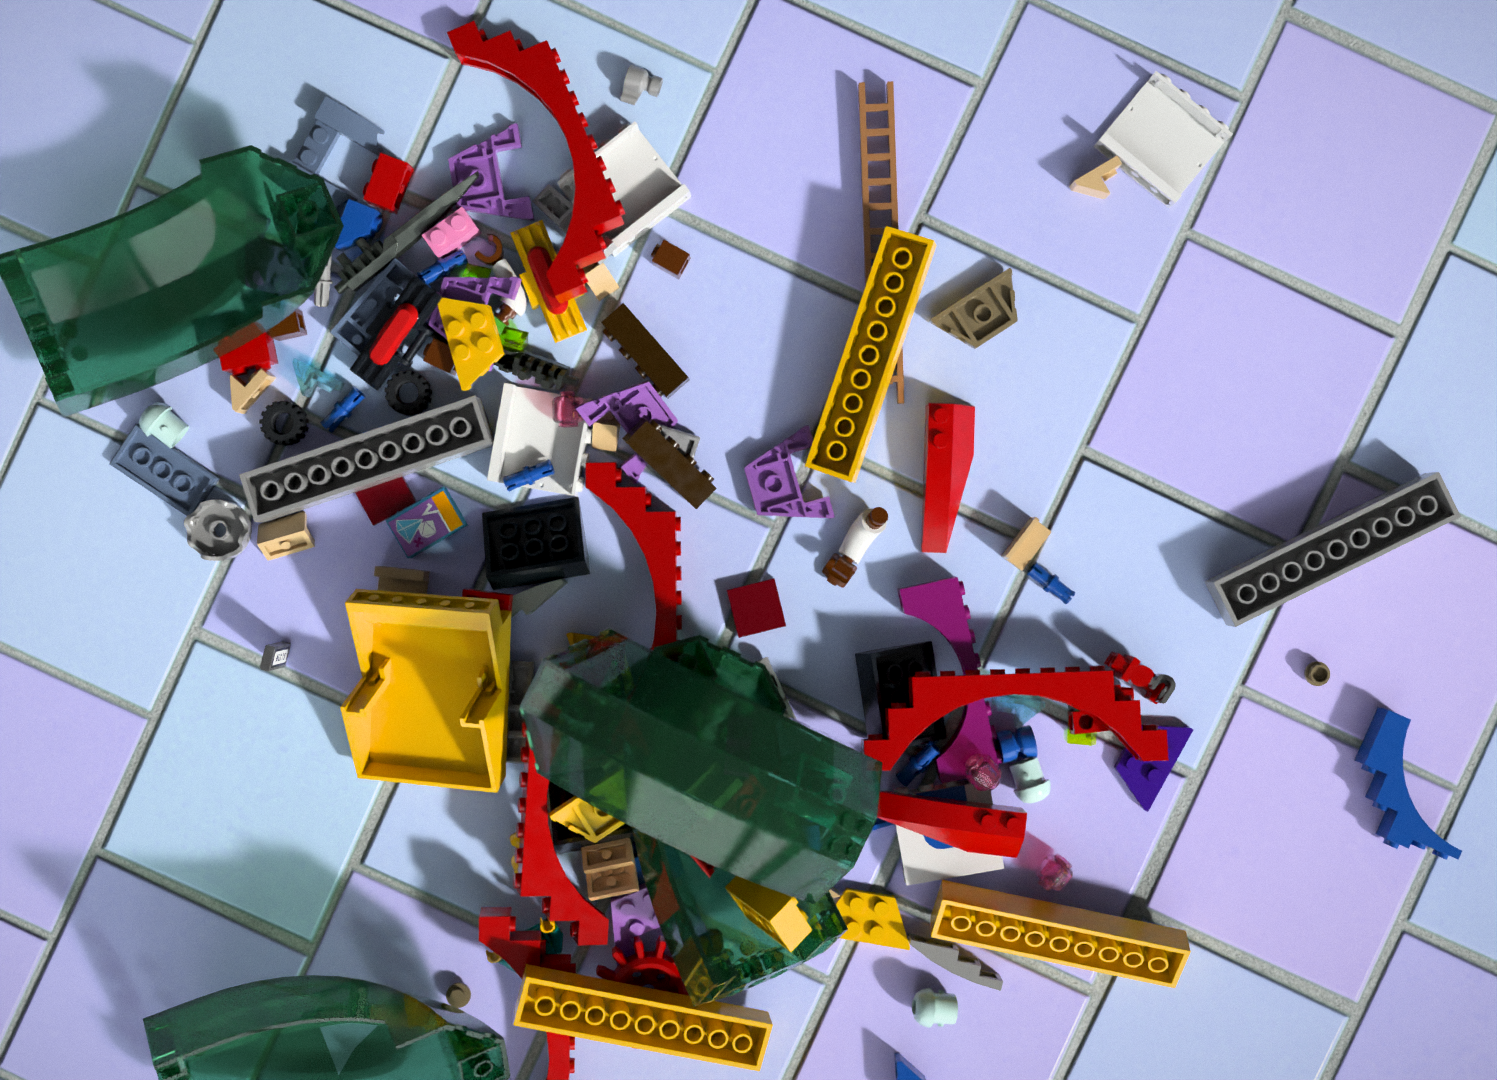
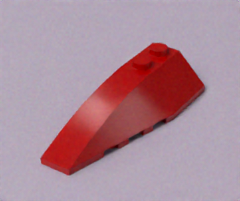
M928 403L925 406L921 552H947L974 456L975 407L943 403Z
M877 790L873 811L874 817L971 853L1017 858L1025 838L1027 812L1021 807Z

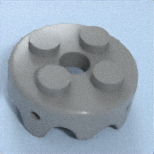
M214 499L201 502L198 508L193 513L187 515L184 520V526L187 530V543L204 560L222 561L235 558L244 551L251 539L252 528L249 516L243 508L232 501ZM219 523L224 524L226 527V533L222 537L217 536L215 533V527Z

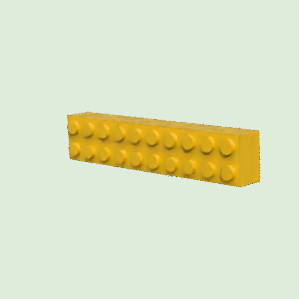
M889 226L885 227L805 467L856 483L937 246L934 240Z
M947 880L941 881L930 916L931 937L1171 988L1176 987L1191 952L1186 930Z
M526 964L513 1019L514 1026L754 1071H760L773 1026L768 1011Z

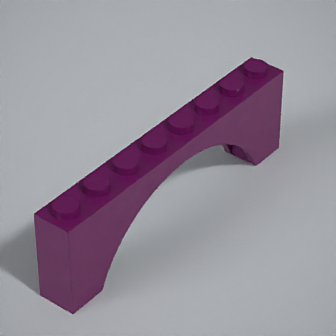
M953 576L897 589L902 613L922 619L946 638L958 657L963 675H965V670H978L981 667L979 654L974 653L972 644L976 643L973 629L968 627L967 619H971L968 605L963 604L962 595H965V588L962 580L958 581V577ZM981 699L964 705L960 722L954 734L940 750L941 753L934 758L938 779L941 784L1000 771L999 764L1002 763L999 749H995L993 740L997 739L994 725L989 723L988 716L992 715L989 701Z

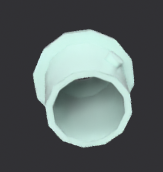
M156 402L148 406L141 414L139 419L140 428L146 436L152 434L169 448H173L185 436L190 426L171 412V406Z
M1037 757L1024 759L1009 765L1017 787L1013 792L1023 803H1035L1049 795L1051 790L1050 779L1044 778Z
M931 988L922 989L915 994L912 1001L913 1017L916 1022L927 1028L932 1027L933 1024H938L939 1027H943L944 1024H955L958 1017L957 997L954 993H944L943 990H938V993H935Z

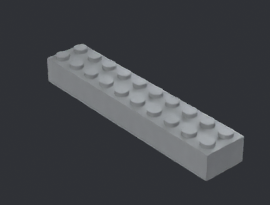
M472 396L239 474L254 522L266 523L492 447L494 436L482 400L477 396Z
M1424 473L1204 582L1225 625L1237 627L1456 520L1461 515L1440 473Z

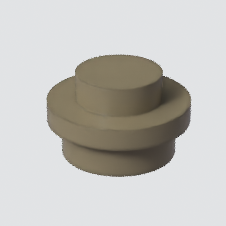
M1315 661L1307 665L1304 676L1309 684L1322 686L1328 682L1330 670L1326 664Z
M461 982L452 984L446 992L448 1003L455 1008L466 1006L471 999L470 988Z

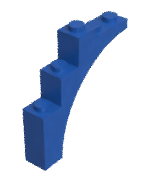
M1377 707L1354 760L1363 764L1361 769L1374 774L1365 798L1374 801L1372 806L1385 811L1376 834L1384 838L1382 843L1398 849L1399 845L1408 849L1410 845H1413L1423 850L1428 846L1433 849L1432 854L1445 860L1451 856L1459 860L1462 850L1439 837L1422 819L1410 798L1403 771V750L1411 719L1388 709Z

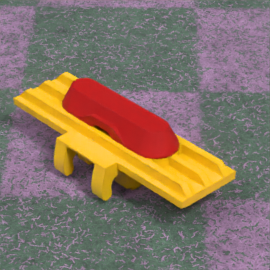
M543 220L511 232L510 234L526 271L519 274V278L522 279L521 284L524 285L532 310L539 308L538 306L540 305L555 343L587 331L575 301L576 298L582 295L560 304L547 278L546 273L557 254Z

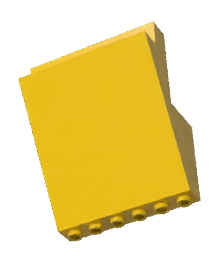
M355 589L346 600L345 605L362 678L340 708L357 777L361 779L497 793L506 777L511 611L500 610L498 599Z

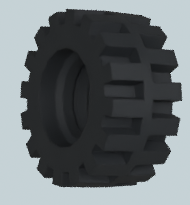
M410 370L399 371L398 374L391 376V380L387 381L386 384L388 386L384 390L386 392L385 399L394 411L403 415L413 416L422 413V410L429 407L428 403H431L432 400L430 398L432 390L430 389V383L424 376ZM406 383H413L418 389V397L412 403H404L399 397V390Z
M288 401L272 402V405L265 407L267 409L265 412L262 411L263 419L259 420V423L262 424L260 429L261 432L265 433L264 437L269 439L270 442L290 446L294 443H299L300 439H304L306 436L304 433L305 431L308 432L309 427H307V423H309V419L306 418V412L299 405ZM288 413L293 418V427L290 432L282 434L276 429V419L280 414Z

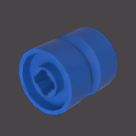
M1030 725L1017 727L1015 732H1011L1009 729L996 732V745L1000 751L1003 764L1016 761L1018 756L1023 759L1037 757V744Z

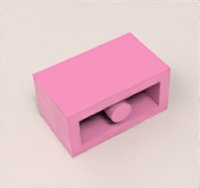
M461 207L422 234V237L438 258L444 259L465 246L482 232L468 212Z

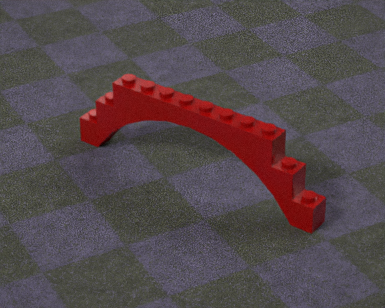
M475 21L448 31L447 34L455 54L462 65L496 73L518 84L543 104L558 122L564 133L574 168L575 195L573 212L564 243L546 275L560 304L587 293L585 283L589 281L583 268L606 258L603 249H606L607 246L602 234L624 225L621 216L626 213L621 201H615L612 193H615L616 190L611 178L605 179L603 171H606L607 168L602 156L596 157L594 149L598 147L593 135L586 134L584 128L588 127V123L583 112L578 114L575 106L580 104L574 90L568 91L566 85L570 84L565 69L559 70L557 63H560L561 59L556 47L551 49L548 41L545 40L524 49L520 38L514 39L511 30L488 39L484 29H478Z
M615 462L585 463L586 488L614 509L632 531L643 551L654 585L656 620L654 640L646 667L633 692L621 707L588 735V760H604L622 749L624 751L625 741L624 738H620V735H648L649 728H654V714H649V710H677L678 704H683V689H678V679L683 678V665L678 664V654H682V640H678V630H682V615H678L677 605H682V590H677V581L682 580V566H677V556L682 554L681 541H677V531H681V517H677V512L675 511L647 512V507L652 506L651 492H647L646 487H618V483H622V468H618V464Z
M591 642V648L587 649L586 660L587 663H590V667L560 666V672H556L555 685L559 687V691L529 690V695L524 698V712H527V722H523L522 735L526 737L525 747L521 748V762H524V772H520L519 786L523 788L522 797L518 798V813H521V823H517L516 837L520 838L519 848H515V863H518V873L513 875V887L517 889L520 897L546 896V898H542V913H545L549 921H574L570 923V937H573L578 946L607 945L609 919L576 890L554 851L548 826L547 792L551 767L559 744L576 713L598 689L624 671L626 645L621 643Z
M1080 666L1065 667V672H1055V667L1040 668V673H1030V668H1016L1015 674H1005V669H990V674L980 675V670H965V675H955V671H940V676H930V671L915 672V677H908L910 707H907L906 703H891V708H885L886 738H883L882 734H867V739H861L862 770L891 771L909 744L934 721L958 707L975 701L1012 694L1048 698L1065 703L1090 715L1111 731L1133 757L1139 761H1169L1167 730L1158 729V724H1145L1141 726L1140 700H1132L1131 695H1116L1115 700L1113 670H1105V666H1089L1090 671H1080Z
M481 907L479 914V941L504 959L521 979L523 978L526 964L576 974V963H571V954H546V940H541L542 931H516V916H511L512 907ZM547 1032L549 1065L546 1080H570V1073H575V1058H570V1050H575V1037Z

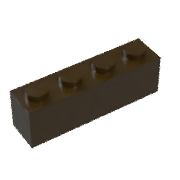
M624 303L601 322L605 327L602 332L611 342L616 340L621 345L618 350L627 360L632 358L637 363L635 370L643 379L647 376L654 383L652 386L660 397L665 395L669 399L690 380Z
M642 417L622 439L697 509L717 489L712 484L714 478L705 469L700 472L694 466L697 462L688 453L683 456L677 450L680 445L671 436L665 439L659 433L662 428L653 419L648 422Z

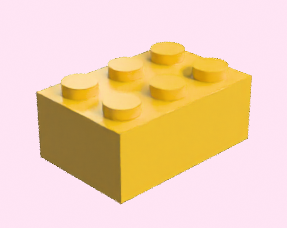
M745 866L725 887L744 916L788 951L792 952L812 931L807 922L808 916L802 909L796 906L798 904L797 899L788 891L784 894L780 886L773 880L769 883L759 870L754 872Z

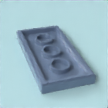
M137 423L109 463V465L186 516L193 513L201 502L206 501L220 477L175 447L169 448L152 434L146 436Z

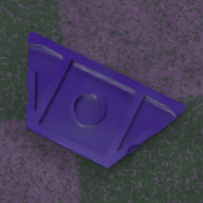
M1158 725V729L1167 730L1169 761H1139L1124 747L1114 768L1143 810L1148 812L1194 729L1188 726Z

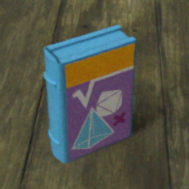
M445 486L440 487L434 492L431 491L429 495L400 512L397 511L396 514L386 519V523L407 559L417 556L468 526Z

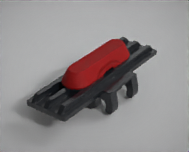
M413 275L394 305L386 302L367 329L366 333L372 337L350 368V371L378 391L398 362L411 367L413 364L412 359L428 336H432L435 332L426 321L443 296L419 277ZM412 328L420 330L407 351L403 353L399 349L403 339Z

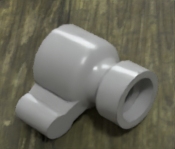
M630 64L625 76L620 101L635 106L643 91H647L651 96L658 97L663 78L656 75L651 77L648 75L647 70Z

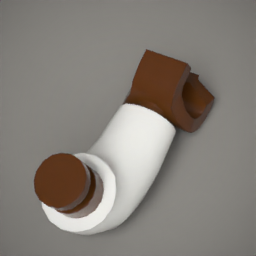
M487 234L489 245L496 247V252L492 256L487 257L477 251L475 253L476 259L485 265L493 266L492 270L496 278L517 277L508 261L503 259L504 250L501 240L493 234ZM520 284L515 301L501 297L502 305L499 307L500 312L493 314L505 326L510 324L508 322L509 319L513 320L516 315L521 317L526 310L527 298L522 284Z
M870 508L860 514L853 522L838 551L841 555L834 553L822 570L829 583L842 588L847 585L857 570V566L854 564H859L871 543L886 528L888 513L884 508Z

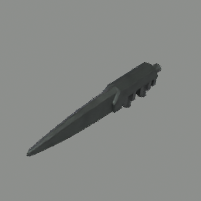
M478 171L417 213L385 238L384 242L379 240L373 246H370L363 237L360 238L355 244L363 254L354 259L353 262L350 261L344 252L340 254L336 259L344 269L337 273L342 281L334 286L339 294H342L348 288L355 292L387 268L394 258L398 259L422 238V234L434 227L462 198L479 176Z
M436 330L434 334L430 336L431 338H434L442 343L449 345L448 340L444 338L441 334H439ZM502 346L504 355L494 363V365L499 367V370L507 373L512 372L520 380H528L532 376L535 377L534 383L540 384L543 389H551L556 385L555 390L560 391L566 384L577 387L579 383V378L569 375V366L517 347Z

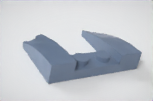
M325 96L314 116L316 119L314 126L293 162L289 160L278 183L338 216L339 213L335 208L348 199L356 202L358 200L318 177L322 167L340 135L378 156L380 153L384 154L382 148H377V134H384L385 131L352 110Z
M394 258L330 333L359 356L372 337L366 331L386 302L392 303L402 293L415 274L398 259Z

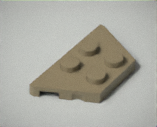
M1008 268L929 320L930 323L973 349L978 348L1018 321L1017 309L1015 308V292L1012 285V269Z

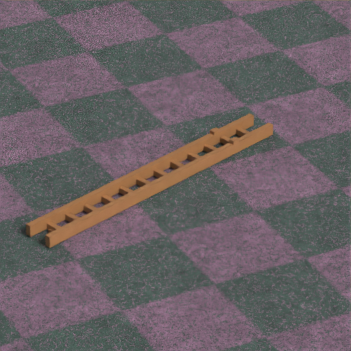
M887 81L886 84L887 103L866 104L865 82L858 84L865 286L871 271V260H875L877 254L871 253L870 235H883L885 228H870L869 211L890 210L891 227L898 229L893 81ZM887 111L888 128L867 129L866 112ZM888 136V153L867 154V137ZM868 161H889V178H868ZM890 185V203H869V186ZM903 346L896 363V376H892L889 385H893V382H896L897 404H904Z

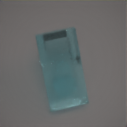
M294 358L292 361L303 396L310 398L316 386L331 393L333 389L341 392L345 385L344 382L299 359Z
M997 696L991 699V704L998 707L997 711L1012 713V709H1015L1013 726L1017 729L1044 709L1046 703L1040 699L1014 696Z

